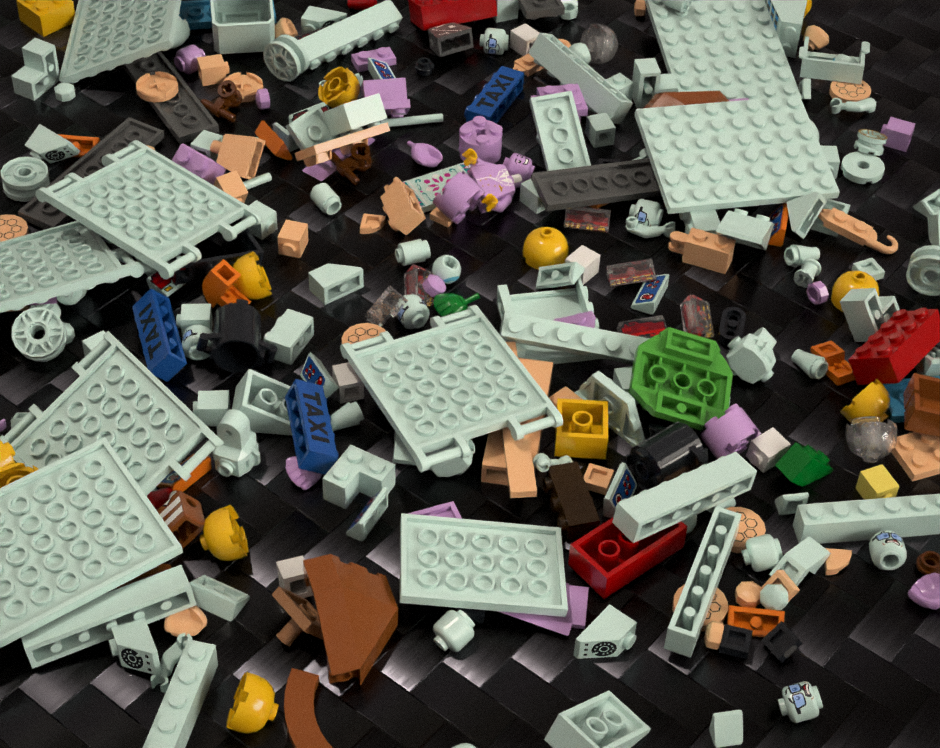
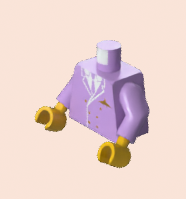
M467 149L462 153V156L466 158L464 165L471 166L468 175L485 191V194L479 200L478 207L480 212L485 213L491 210L503 212L512 202L516 191L515 188L520 187L521 183H523L521 175H509L505 165H496L483 161L477 157V153L473 149Z

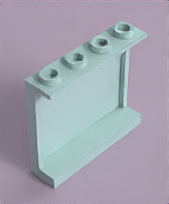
M581 277L576 281V288L513 295L509 294L507 284L497 285V306L501 320L505 311L549 320L593 311L594 313L593 304L588 301L587 286H583ZM596 318L594 328L599 329V322ZM516 343L518 358L553 362V364L599 359Z

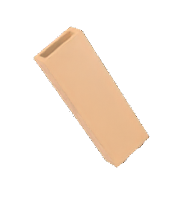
M518 358L549 398L553 362ZM545 415L527 420V423L545 418ZM500 429L488 433L482 462L481 482L508 486L503 439ZM543 429L529 434L532 459L536 454H539Z

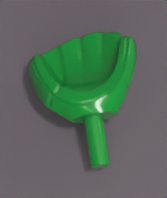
M440 293L435 296L433 303L437 313L444 317L467 310V305L479 299L480 296L476 293L464 300L458 294Z

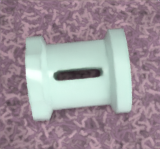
M806 258L801 264V269L795 272L793 279L798 286L807 288L808 284L813 283L814 277L820 274L822 267L817 260Z

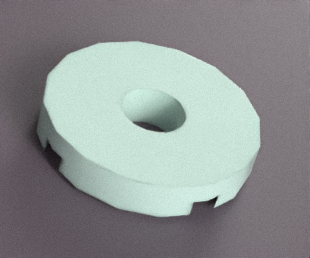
M852 152L844 156L841 170H843V175L852 182L866 184V182L872 181V184L882 179L885 166L882 160L873 154Z

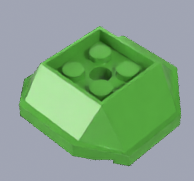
M668 327L658 335L638 345L635 350L629 393L639 402L642 409L648 411L652 416L674 423L679 421L691 428L703 430L707 421L715 416L719 419L725 415V411L729 408L733 373L727 361L721 355V350L716 341Z

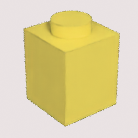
M883 464L860 471L856 490L863 499L896 497L899 489L898 483Z

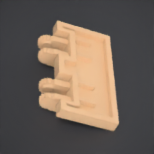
M388 122L295 153L297 161L304 160L306 166L310 167L331 160L332 150L340 148L343 155L351 154L350 151L354 144L365 143L368 145L369 138L390 131Z

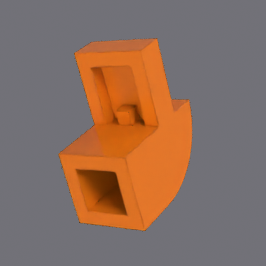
M224 259L210 270L203 281L202 289L207 302L211 303L212 307H215L217 304L223 307L229 303H236L237 299L247 300L249 305L251 301L234 286L241 274Z

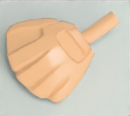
M193 606L165 617L164 630L175 637L182 633L195 636L207 626L208 622L203 611L199 607Z

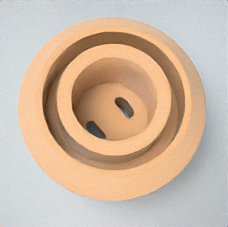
M281 18L275 25V39L280 35H290L296 39L298 38V32L290 19Z
M811 25L806 28L803 41L805 36L809 37L808 49L810 51H814V49L820 50L829 44L828 34L820 27Z

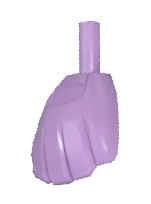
M407 142V145L411 147V156L416 163L426 167H436L443 160L441 152L432 145Z
M296 456L286 459L285 468L288 477L296 486L301 487L303 490L312 487L323 475L299 469Z
M931 573L918 579L908 591L909 598L926 609L937 610L940 608V574Z

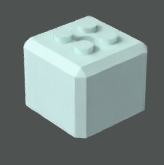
M210 0L214 51L217 53L263 52L265 46L274 41L275 19L272 0Z

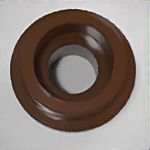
M925 551L917 558V569L924 575L931 573L940 574V555L934 551Z

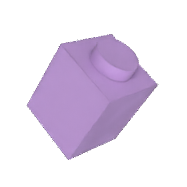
M890 117L888 124H883L880 132L888 138L883 146L906 152L912 139L915 123Z

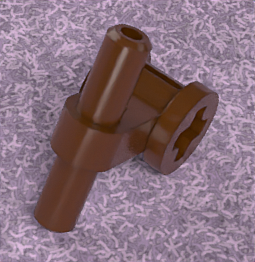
M226 80L218 86L217 91L220 96L215 103L206 99H202L200 102L207 110L211 111L212 115L234 122L236 115L227 111V109L238 106L242 102V94L237 90L234 82Z
M365 143L354 144L350 151L351 156L343 161L335 152H332V159L330 161L336 166L338 173L343 177L345 176L354 186L359 184L360 179L352 171L355 169L358 171L368 170L372 164L370 148Z

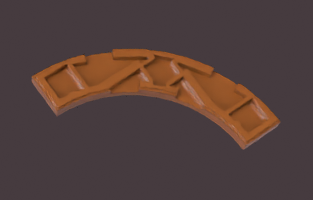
M292 668L285 689L284 711L286 727L293 747L333 748L321 733L314 713V698L319 684V675Z

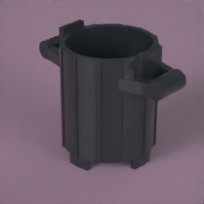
M237 299L236 303H229L217 308L214 315V332L209 334L201 333L196 346L198 351L209 354V359L213 358V361L220 369L230 373H245L248 369H254L257 365L261 368L262 363H272L277 352L275 345L261 341V315L255 307L248 305V301L243 299ZM209 340L212 341L210 347L207 346Z
M677 421L668 427L652 423L649 425V438L632 447L630 454L625 456V462L627 467L632 466L636 476L641 481L638 487L642 490H649L664 481L680 476L684 472L688 473L703 464H708V449L703 448L696 432L685 423Z

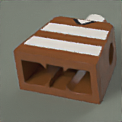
M176 490L171 492L169 500L157 510L181 544L182 549L203 531L205 519L201 503L182 491Z

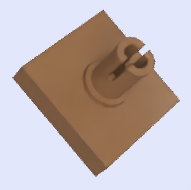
M279 586L272 593V596L292 618L276 634L278 639L285 645L290 646L300 633L304 631L323 640L317 610L307 599Z

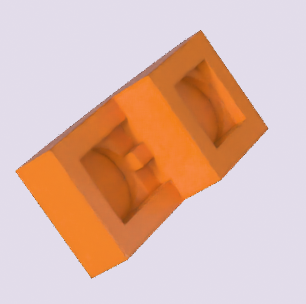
M833 341L811 347L812 354L824 357L825 361L828 362L826 375L837 386L856 380L850 364L844 360L845 351Z

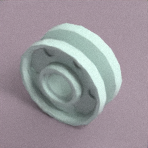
M290 35L278 36L274 41L265 46L263 51L266 66L273 75L283 81L294 80L306 71L309 65V57L305 48L296 38Z
M18 157L8 161L1 169L3 191L8 198L15 201H30L36 196V190L41 187L46 188L50 184L48 167L38 158Z
M923 246L916 249L910 257L906 272L907 282L914 290L928 296L940 295V246Z
M33 307L23 311L15 319L12 326V340L15 347L27 359L35 362H47L56 358L63 351L67 343V330L64 323L52 310L44 307ZM37 331H45V335L43 338L34 339V335Z

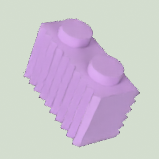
M184 143L180 145L172 159L173 162L214 185L216 177L224 175L226 171L223 166Z

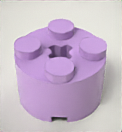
M476 116L473 120L463 124L459 131L461 159L463 161L466 159L462 156V153L471 148L477 153L479 159L493 164L500 159L502 151V126L486 120L483 116Z
M462 171V173H457L446 183L445 189L442 192L443 195L438 193L433 200V204L457 225L466 216L464 213L468 209L473 211L479 205V200L485 194V191L467 173Z
M734 404L719 419L715 416L707 421L704 425L706 429L700 436L710 452L718 459L721 456H727L734 452L742 453L747 449L748 441L760 436L761 432L738 404Z

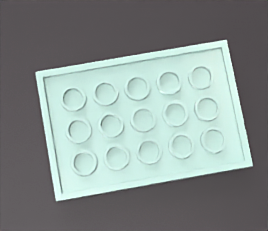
M401 513L400 603L566 617L568 604L561 528Z

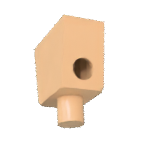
M225 134L222 142L214 140L211 143L210 151L218 154L216 162L231 172L237 170L240 177L252 179L256 176L266 140L251 136Z

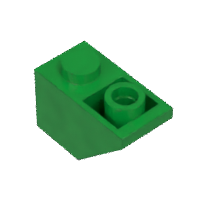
M796 442L775 464L792 483L801 487L831 474L834 470L828 464L830 459L820 450L816 451L808 444L803 446Z

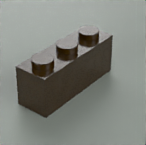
M578 462L549 467L546 477L543 478L544 491L550 494L551 510L553 513H557V525L561 528V533H564L567 543L575 542L600 525L599 516Z

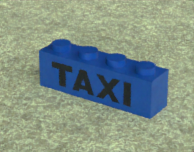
M501 66L496 73L494 72L488 84L486 83L480 94L475 96L472 104L466 107L464 112L466 122L473 120L476 116H483L486 120L497 124L523 90L524 72Z
M150 289L132 308L147 369L157 378L168 382L187 364L169 298Z
M295 379L285 395L298 468L326 475L339 457L334 440L335 434L331 426V416L328 413L327 398L325 397L322 385Z

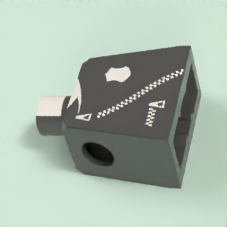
M452 22L428 29L430 48L439 57L474 48L472 29L470 27Z

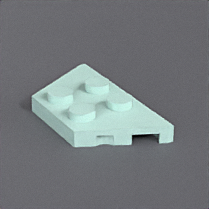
M597 371L580 386L579 390L574 392L583 400L608 401V427L632 447L645 440L635 399L616 385L612 379Z

